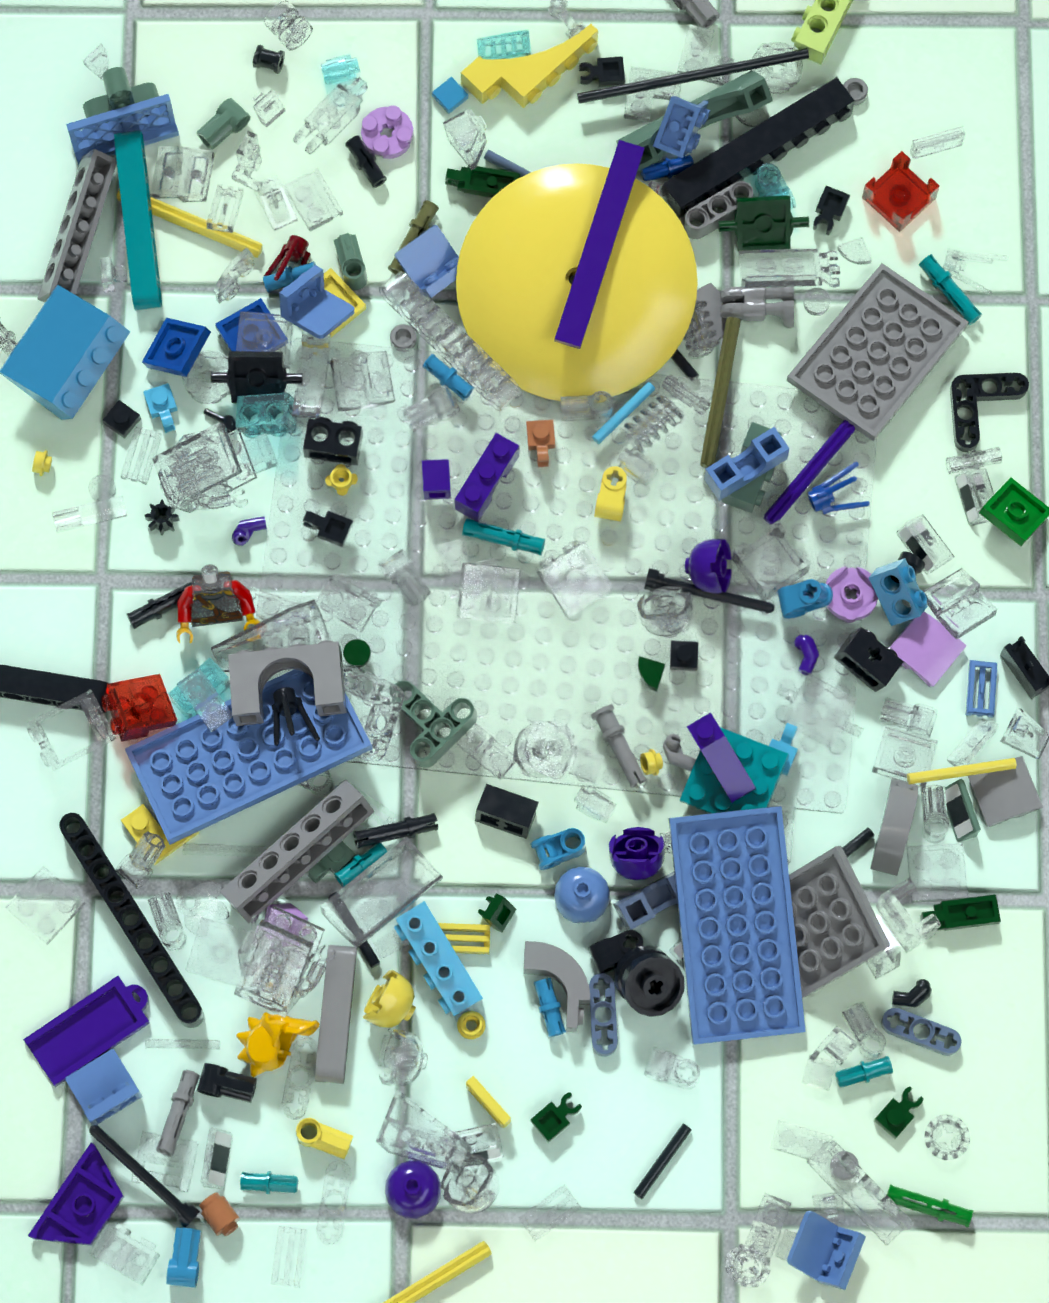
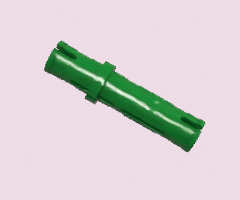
M891 1184L885 1202L937 1217V1221L943 1222V1220H947L968 1228L974 1211L951 1204L949 1200L944 1198L941 1201L895 1187ZM903 1197L926 1203L927 1206L904 1200ZM932 1206L955 1212L956 1215L933 1209Z

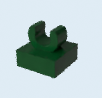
M496 893L494 898L491 896L486 897L485 900L489 903L486 911L479 909L478 913L493 929L503 932L517 909L505 897Z

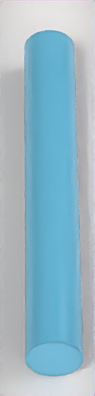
M647 382L592 436V439L597 444H600L655 390V387L650 382Z

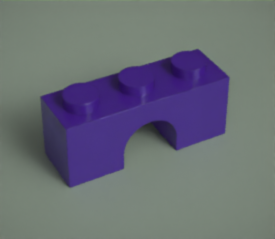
M495 433L455 497L456 511L474 521H480L492 501V495L502 477H507L519 458L520 445Z

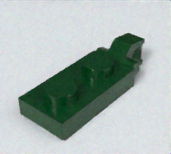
M468 164V167H461V170L447 168L445 184L458 187L457 190L463 193L493 198L504 187L520 178V174Z
M996 894L941 901L940 904L933 906L934 911L922 912L920 915L921 926L937 925V930L944 931L994 925L1001 922Z

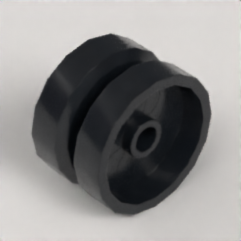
M650 945L637 946L626 952L618 961L614 972L615 986L620 996L636 1012L645 1016H662L673 1010L680 1002L685 990L684 976L680 967L660 948Z

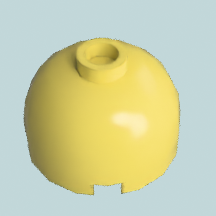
M389 970L383 976L387 980L386 983L376 986L364 1009V1012L367 1014L363 1016V1019L379 1027L391 1028L397 1026L403 1019L408 1021L416 1008L412 1005L414 1000L412 985L405 977L394 970Z

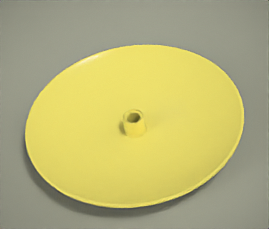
M579 163L561 164L546 167L518 178L504 187L482 208L466 234L460 251L456 274L457 302L464 328L472 344L487 364L502 378L530 394L545 399L575 403L608 399L637 387L659 371L673 356L689 328L694 313L698 281L694 252L689 237L681 221L664 199L650 187L635 178L581 348L577 349L554 342L572 286L569 279L576 274L610 169L609 167Z

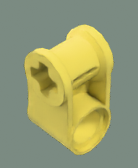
M612 466L604 471L600 493L597 496L594 517L622 521L627 475L622 468ZM613 478H618L616 486L611 485Z

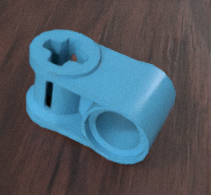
M813 579L788 585L777 590L782 617L785 619L797 618L808 612L826 607L833 598V591L829 585L819 583Z
M569 828L553 835L538 838L530 844L531 848L536 850L540 861L538 866L540 870H547L563 862L578 858L584 853L586 848L585 836L576 828ZM569 838H578L581 841L579 847L576 849L568 848L565 843ZM544 848L547 849V852H548V854H549V857H547Z

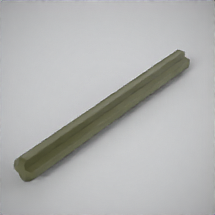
M728 317L726 319L700 466L703 468H708L716 460L741 322L736 317Z

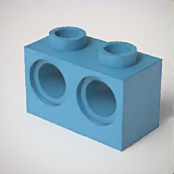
M906 558L876 568L869 576V580L891 626L920 617L928 607L927 597L920 590L916 582L915 571L912 566L908 565ZM890 575L897 577L900 583L894 582ZM902 600L909 602L911 607L905 606Z

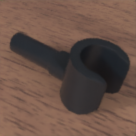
M205 408L203 414L222 423L220 430L223 433L235 435L238 424L233 416L219 415Z

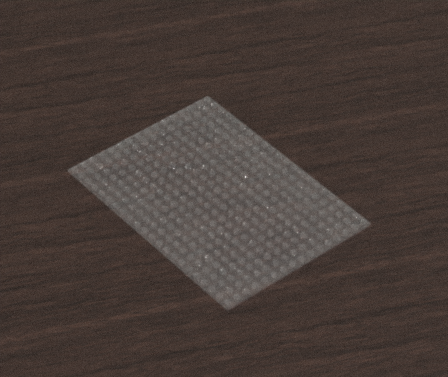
M295 338L293 340L289 373H303V385L287 384L256 612V619L260 621L261 629L258 634L256 625L254 627L251 652L262 651L267 647L287 648L298 643L312 645L318 644L323 640L339 641L343 659L345 693L373 748L346 762L681 797L691 771L668 762L663 749V742L668 735L675 734L680 737L683 754L697 759L700 749L687 726L711 712L719 727L768 746L772 739L781 740L787 723L797 726V732L791 746L797 748L798 751L788 776L781 774L770 801V807L782 806V808L837 814L845 812L857 677L833 657L848 636L861 627L862 620H856L853 623L845 622L835 617L827 607L808 612L797 618L785 619L782 617L777 590L808 579L826 584L828 577L841 567H860L866 570L877 438L873 442L855 429L854 433L775 526H771L763 519L764 514L843 422L838 416L797 388L731 381L729 383L715 463L727 455L734 458L741 454L742 445L751 422L770 429L775 427L777 431L782 433L783 440L790 448L787 460L775 466L770 483L764 482L761 490L766 492L761 506L755 505L753 512L749 513L722 503V500L718 501L704 480L706 468L700 466L715 380L654 374L637 387L608 399L577 403L560 402L530 394L514 386L494 371L481 356L308 338ZM431 354L436 355L450 369L452 367L455 368L461 378L475 387L465 401L447 386H441L439 384L440 380L422 367ZM647 382H650L655 387V390L600 444H597L592 439V436ZM325 417L330 419L331 422L342 423L343 421H352L357 423L358 426H362L363 439L358 466L304 458L303 445L308 418ZM553 419L555 449H548L549 467H538L537 451L528 450L526 421ZM320 433L315 435L313 439L320 442L324 441L327 436ZM495 433L520 445L519 458L507 477H502L492 495V501L479 522L513 531L518 529L522 530L524 534L545 538V546L541 556L522 550L512 551L510 547L462 535L466 518H471L455 510L454 499ZM344 438L340 441L345 446L351 445L354 442L352 438ZM448 459L451 499L424 500L422 460ZM854 462H858V467L829 486L836 485L853 476L857 477L855 482L833 492L835 502H832L831 506L869 501L870 505L855 509L832 511L823 515L821 510L815 512L807 492ZM339 464L345 465L351 474L354 473L358 477V482L351 485L348 493L344 496L338 495L336 489L332 486H327L325 483V478ZM612 466L622 468L627 475L625 504L621 522L594 517L603 473ZM613 478L611 485L616 486L618 478ZM306 511H311L322 517L326 516L327 511H331L353 520V525L344 546L340 547L317 538L319 530L303 526V518ZM707 539H725L730 546L732 560H727V570L732 569V575L726 592L773 603L775 609L772 613H765L661 588V590L655 589V592L645 590L644 586L649 568L660 570L659 573L664 574L666 578L693 584L689 574L685 572V560L690 557L692 549L698 543ZM855 588L853 590L845 589V597L847 599H857L856 593L858 591ZM807 634L811 636L819 651V657L811 676L803 675L798 671L804 658L802 651L798 650L794 645L795 638L798 635L804 636ZM354 639L365 641L371 650L369 663L361 668H353L344 660V647L349 641ZM671 640L699 642L697 671L670 670ZM639 656L666 664L657 692L647 687L638 671ZM294 669L280 671L274 674L268 681ZM405 680L411 682L441 712L458 698L470 700L476 709L478 717L474 726L431 767H420L411 756L410 746L423 731L395 704L391 696V690L398 681ZM402 692L399 700L406 701L410 699L412 692ZM610 704L615 708L613 712L619 724L625 728L623 735L639 767L641 768V754L648 752L649 749H654L656 753H660L663 760V768L659 770L657 776L644 774L647 780L642 784L637 783V786L633 788L630 787V783L609 742L603 741L601 737L603 733L597 721L591 717L592 713ZM463 708L459 710L457 717L461 719L466 718L470 714V709ZM424 709L420 711L418 718L422 720L427 719L431 715V710ZM440 729L437 737L446 738L450 734L451 729ZM428 747L421 748L417 756L425 758L430 754L431 749Z

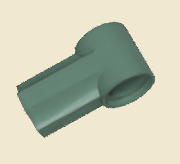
M228 98L218 107L216 115L197 131V136L206 147L213 150L232 132L238 133L243 130L249 123L251 116L234 99Z
M347 233L339 235L334 240V245L344 282L352 290H360L364 288L368 280L356 234ZM352 272H360L357 276H349Z

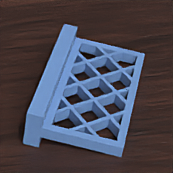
M169 94L66 124L78 166L82 156L93 149L109 156L116 155L114 133L141 130L145 146L179 136Z

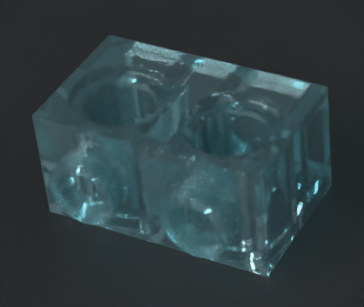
M289 393L238 396L236 427L248 438H259L261 435L268 434L282 437L286 433H296L298 402ZM283 412V415L275 420L277 415ZM258 414L255 420L250 421L254 415Z

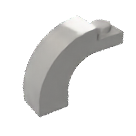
M892 777L870 869L895 876L898 875L917 803L918 783L909 785L907 779Z
M525 941L523 974L548 976L562 986L567 997L566 1032L577 1033L578 1025H583L584 1008H579V1005H590V989L584 971L570 954L559 947L544 942Z

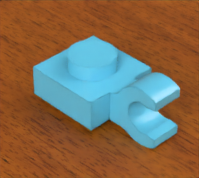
M169 383L143 391L152 419L161 418L165 433L176 430L171 413L178 410Z
M789 723L785 726L781 740L772 739L769 745L789 754L782 772L786 776H788L798 751L797 748L791 746L797 732V726Z

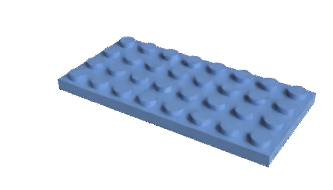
M294 669L265 684L262 694L264 723L236 726L232 716L230 699L125 748L169 845L372 750V744L346 693L347 713L319 716L315 706L314 680L307 673ZM290 687L295 690L296 697H301L303 707L320 737L319 741H315L299 710L296 709V713L291 715L295 734L293 736L289 734L286 718L280 715L279 745H274L272 705L275 703L273 693L276 690Z
M782 806L668 818L692 1044L806 1032Z

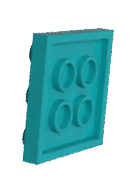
M721 728L756 789L732 803L700 750L681 795L680 802L710 814L767 808L789 754Z

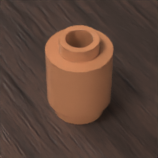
M218 1192L213 1193L200 1203L201 1215L217 1236L223 1234L226 1237L239 1227L237 1222L240 1220V1217L224 1196H220Z

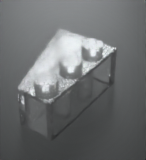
M396 1089L376 1142L387 1153L462 1175L472 1151L469 1144L445 1124Z

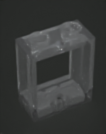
M91 689L27 722L29 725L27 728L29 736L33 742H38L42 750L40 752L42 761L47 767L50 766L52 771L116 739ZM80 704L98 741L59 760L40 723Z

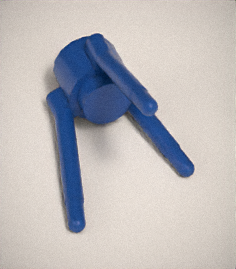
M854 462L807 492L815 512L821 510L823 515L832 511L855 509L870 505L869 501L831 506V503L835 502L833 492L855 482L857 477L853 476L836 485L829 486L858 467V462Z

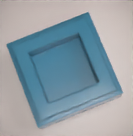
M450 77L432 92V97L450 114L469 99V94L453 77Z

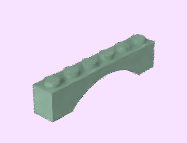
M751 70L693 100L691 103L699 105L704 100L709 102L707 109L711 111L706 124L702 125V129L730 117L751 113L772 102L773 99L766 79ZM663 117L619 139L645 148L638 171L659 161L666 153L661 149L653 147Z

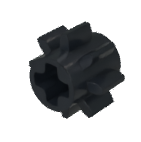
M161 499L160 504L155 506L150 503L151 512L144 514L147 521H152L148 525L149 530L157 529L160 531L161 536H163L164 531L169 529L174 532L173 523L180 521L179 515L172 514L176 510L175 505L171 504L168 507L163 499ZM161 515L162 517L166 516L167 518L163 520L162 518L158 519L157 517Z

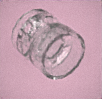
M288 0L275 5L264 19V25L274 35H278V40L290 51L304 44L313 31V26L303 16H299V11Z

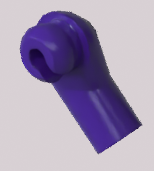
M807 634L804 636L798 635L795 638L794 645L798 650L802 651L804 656L798 671L803 675L811 676L819 657V651L811 636Z

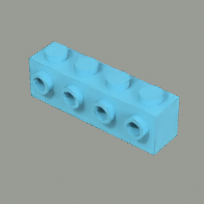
M425 901L395 919L398 924L394 926V929L402 941L405 939L409 941L412 949L408 951L416 965L423 964L427 971L423 977L431 990L434 988L438 989L442 996L438 999V1002L446 1014L451 1012L455 1016L483 999Z

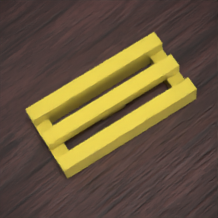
M438 923L442 931L484 932V936L445 934L448 941L484 942V947L452 946L456 953L489 954L490 925Z
M474 1075L466 1081L467 1090L501 1128H505L511 1123V1117Z

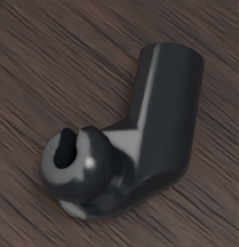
M920 979L909 992L893 991L892 1005L920 1006L931 995L932 988L930 982L926 979Z

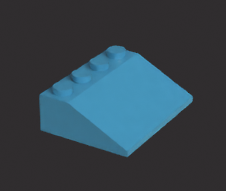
M57 285L1 367L0 374L61 420L73 419L131 331L107 313Z

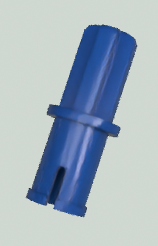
M691 155L671 160L665 158L663 162L654 163L642 169L641 175L644 181L663 177L670 179L673 175H677L692 166L694 161Z

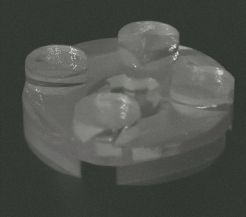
M783 42L763 43L758 47L752 59L798 49ZM802 60L780 64L784 69H780L779 73L774 72V69L769 66L753 69V71L766 79L771 94H782L789 91L791 87L795 84L797 85L800 81L803 71Z
M213 350L202 351L187 377L182 376L186 391L195 401L202 404H216L221 402V399L225 398L228 394H231L227 383H206L205 378L202 377L207 372H227L229 367L228 356Z

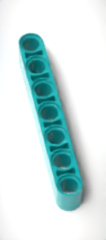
M141 130L114 133L134 310L162 307V296L143 134Z

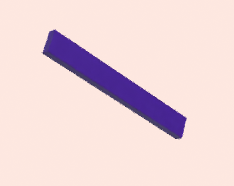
M622 140L618 141L554 342L577 349L581 348L644 153V147Z

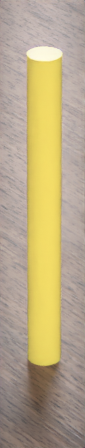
M1015 758L914 772L907 774V782L910 785L1016 769L1017 764Z

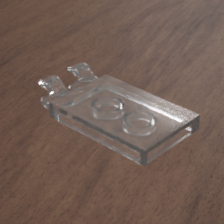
M818 249L741 250L738 252L741 287L822 286V282H825L832 288L839 287V278H832L831 276L840 274V266L835 263H828L831 260H838L837 251L819 253Z

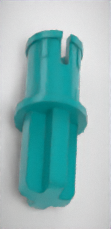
M885 1056L884 1058L867 1063L860 1061V1065L837 1071L835 1077L839 1087L843 1088L863 1081L869 1083L870 1079L892 1074L893 1067L889 1056Z
M268 1171L267 1174L242 1172L240 1179L241 1190L265 1191L266 1194H270V1192L296 1193L299 1185L296 1176L274 1175L271 1171Z

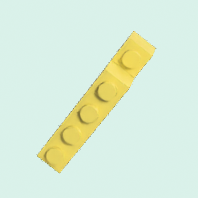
M590 24L567 41L548 50L528 56L511 59H483L479 56L461 72V84L482 104L488 99L493 100L497 97L502 88L524 108L529 103H535L542 95V91L548 86H554L559 81L561 74L567 69L572 70L578 64L580 57L585 53H591L598 45V29Z

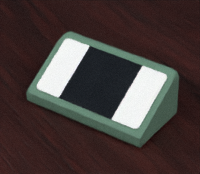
M959 779L943 788L940 794L956 840L961 842L977 837L981 828L963 779Z

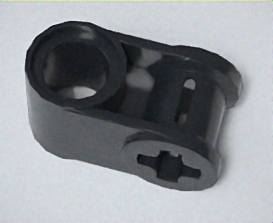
M626 930L589 946L588 950L599 974L615 969L618 961L626 952L631 950L630 947H624L627 939H630L632 942L637 941L635 947L643 946L644 941L641 934L636 930Z

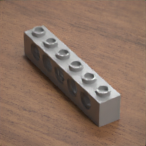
M96 149L82 156L37 300L45 303L57 285L76 295L115 171L116 158Z
M345 779L220 890L221 894L249 924L375 811L364 796Z

